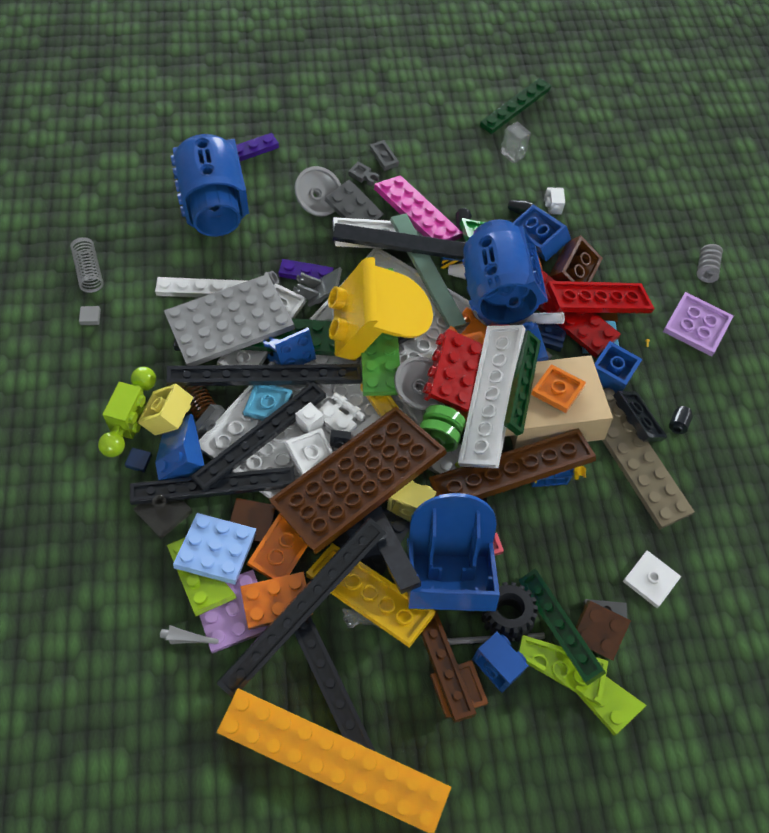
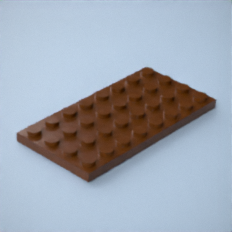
M395 406L270 498L269 501L309 548L317 554L444 457L447 452L441 444Z

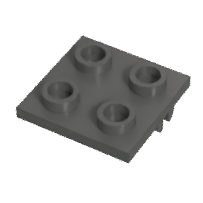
M339 267L320 279L301 272V275H297L296 279L308 287L298 284L297 287L294 286L293 291L308 299L307 305L309 307L319 304L323 299L329 297L334 286L338 287L342 269Z

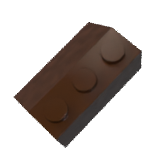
M580 235L570 240L564 246L549 276L555 281L591 282L603 258Z

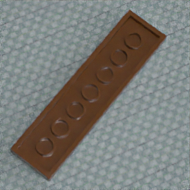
M578 428L502 453L499 468L459 467L429 477V482L432 489L436 491L435 496L462 493L483 499L596 461V455Z

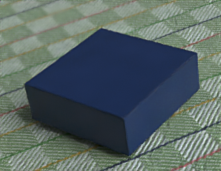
M132 448L124 465L126 468L145 473L152 454L148 451Z

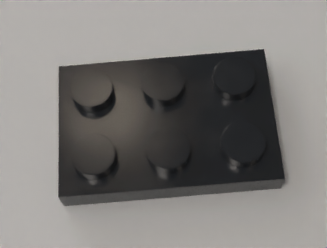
M617 391L613 395L616 405L623 410L626 420L633 425L636 435L643 442H659L667 438L637 392Z

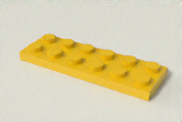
M332 543L306 572V577L312 580L340 548ZM359 562L331 592L336 598L409 648L435 616V610L408 609V593L400 594L394 583L362 562Z

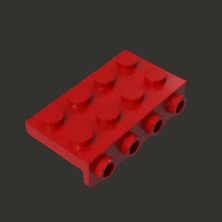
M447 329L443 334H439L436 340L438 346L432 355L433 365L427 373L429 379L423 388V393H425L423 399L428 401L432 398L466 413L469 411L483 344Z

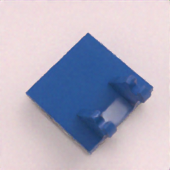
M309 328L281 340L269 337L270 342H267L265 339L263 340L265 347H270L276 351L273 352L274 356L267 355L268 361L275 362L278 365H301L316 359Z

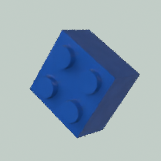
M609 341L595 362L602 387L610 388L615 393L623 391L642 359Z
M496 632L477 649L472 661L503 693L529 665L526 663V658L510 646L511 643L508 638Z

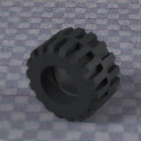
M503 582L502 586H499L500 596L497 609L503 605H511L519 610L521 617L511 620L501 616L497 609L496 611H482V623H485L486 631L491 630V636L498 632L500 635L506 636L510 642L514 638L517 642L521 640L522 635L528 636V633L532 631L537 617L538 606L535 605V597L531 598L532 593L529 590L525 591L523 585L517 587L514 582L511 585Z

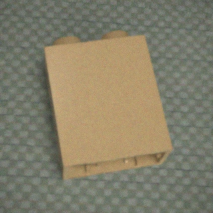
M592 356L538 361L536 363L532 390L551 364L585 381L586 384L567 413L530 395L523 434L517 436L506 428L505 436H511L513 448L517 449L578 428L587 442L605 440L613 416Z

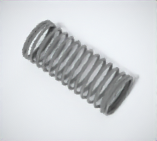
M77 238L73 240L70 247L79 287L85 292H96L103 287L104 283L94 243L89 238ZM81 241H88V242L91 243V244H89V243H81V244L76 245V246L73 248V246H74L76 243L81 242ZM82 244H88V245H91V246H92V247H90V246H82V247H79V248L75 249L77 246L82 245ZM83 247H89V248H90V249H82V250H80V251H77L78 249L83 248ZM98 279V281L93 282V283H85V282H84V281H94V280ZM99 281H100V283H101V285H100L98 288H96V289H85V288L82 287V286H84V287H90V288H91V287H96V286H98V285L100 284V283H98L97 285H94V286H85V285H83L82 283H84V284H95V283H97V282H99Z

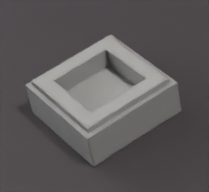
M82 306L79 316L80 325H99L100 307Z

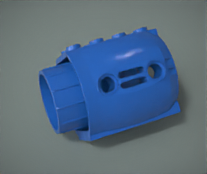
M212 134L192 136L183 141L178 147H174V155H171L172 166H176V168H173L174 178L178 179L175 181L177 192H180L177 195L179 205H183L180 207L182 217H186L187 224L203 235L215 237L229 234L239 226L244 216L249 214L246 188L235 139L225 140Z
M492 220L480 225L463 248L464 259H462L465 267L464 275L468 285L467 291L471 298L469 300L470 307L473 311L477 312L479 319L483 320L486 325L492 323L512 324L522 321L532 315L540 304L548 302L536 246L523 225L518 227L507 220Z

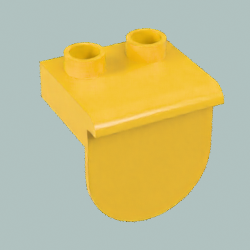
M374 257L363 259L340 287L334 286L328 298L329 308L334 309V319L330 324L329 338L335 340V356L356 361L361 356V353H364L382 333L396 337L416 338L423 335L430 328L433 320L431 303L422 288L403 274L375 266Z

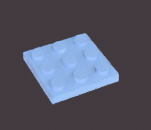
M197 513L177 554L173 567L174 569L235 585L256 535V528Z

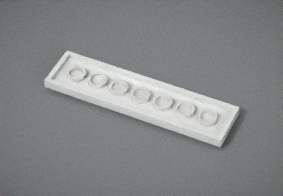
M524 325L487 326L458 459L460 467L499 468L506 432L504 421L524 339Z

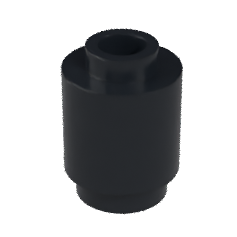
M680 406L674 410L669 423V428L672 432L684 434L688 431L693 418L691 409L686 406Z

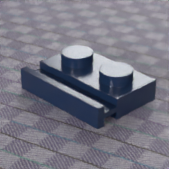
M537 324L544 346L561 352L566 331L557 324Z

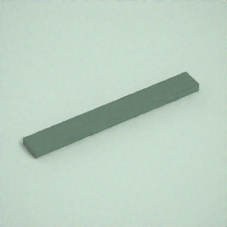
M407 213L391 217L390 222L396 232L418 235ZM407 252L447 328L450 326L455 329L465 327L467 323L430 255Z

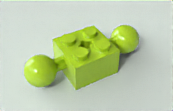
M139 367L133 371L131 375L132 385L119 381L102 414L110 432L100 437L98 448L106 457L120 455L125 448L123 437L133 439L135 434L140 431L141 425L137 422L147 404L144 391L152 389L156 383V375L148 367Z

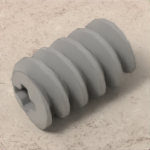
M708 244L701 248L697 277L701 281L712 283L718 280L723 253L721 246Z

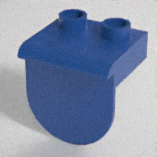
M449 493L430 498L414 511L410 521L409 538H407V557L421 581V587L408 591V609L496 611L500 596L493 547L497 523L493 509L485 501L468 494Z

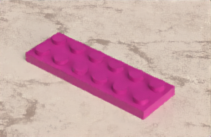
M401 175L375 183L374 190L400 215L407 213L414 228L423 236L451 241L462 237L463 232Z

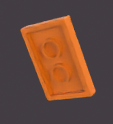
M279 513L247 562V565L269 579L290 575L308 545Z
M304 572L240 586L249 630L268 626L306 586Z

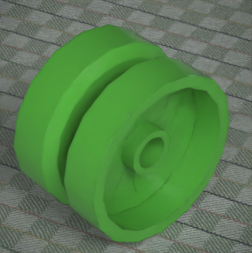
M430 405L426 408L419 426L446 449V452H452L459 445L460 435L463 434L466 420L463 415L453 408L444 405Z

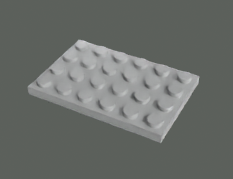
M268 274L164 310L187 366H197L262 342L264 339L267 340L269 337L273 338L295 329L294 323Z

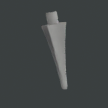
M171 625L169 630L162 629L160 632V638L169 640L170 644H218L219 642L216 638L198 635Z

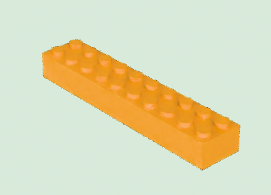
M239 688L216 732L427 833H435L451 790V786Z

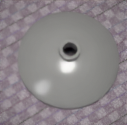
M319 166L309 167L303 170L295 181V196L300 206L308 213L315 216H328L334 213L335 210L325 201V197L341 186V183L330 170Z
M415 356L406 359L397 368L394 376L395 389L402 401L408 406L421 411H425L430 405L443 404L432 398L428 401L423 399L425 394L423 393V388L429 379L427 373L433 365V360L427 357Z

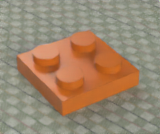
M551 364L533 388L531 395L567 413L584 389L586 382Z

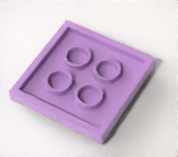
M685 292L663 332L712 357L733 315Z
M253 570L239 574L235 585L226 583L235 593L236 599L199 615L206 637L219 640L218 644L208 643L212 654L260 636L268 627L248 629L240 586L257 582Z

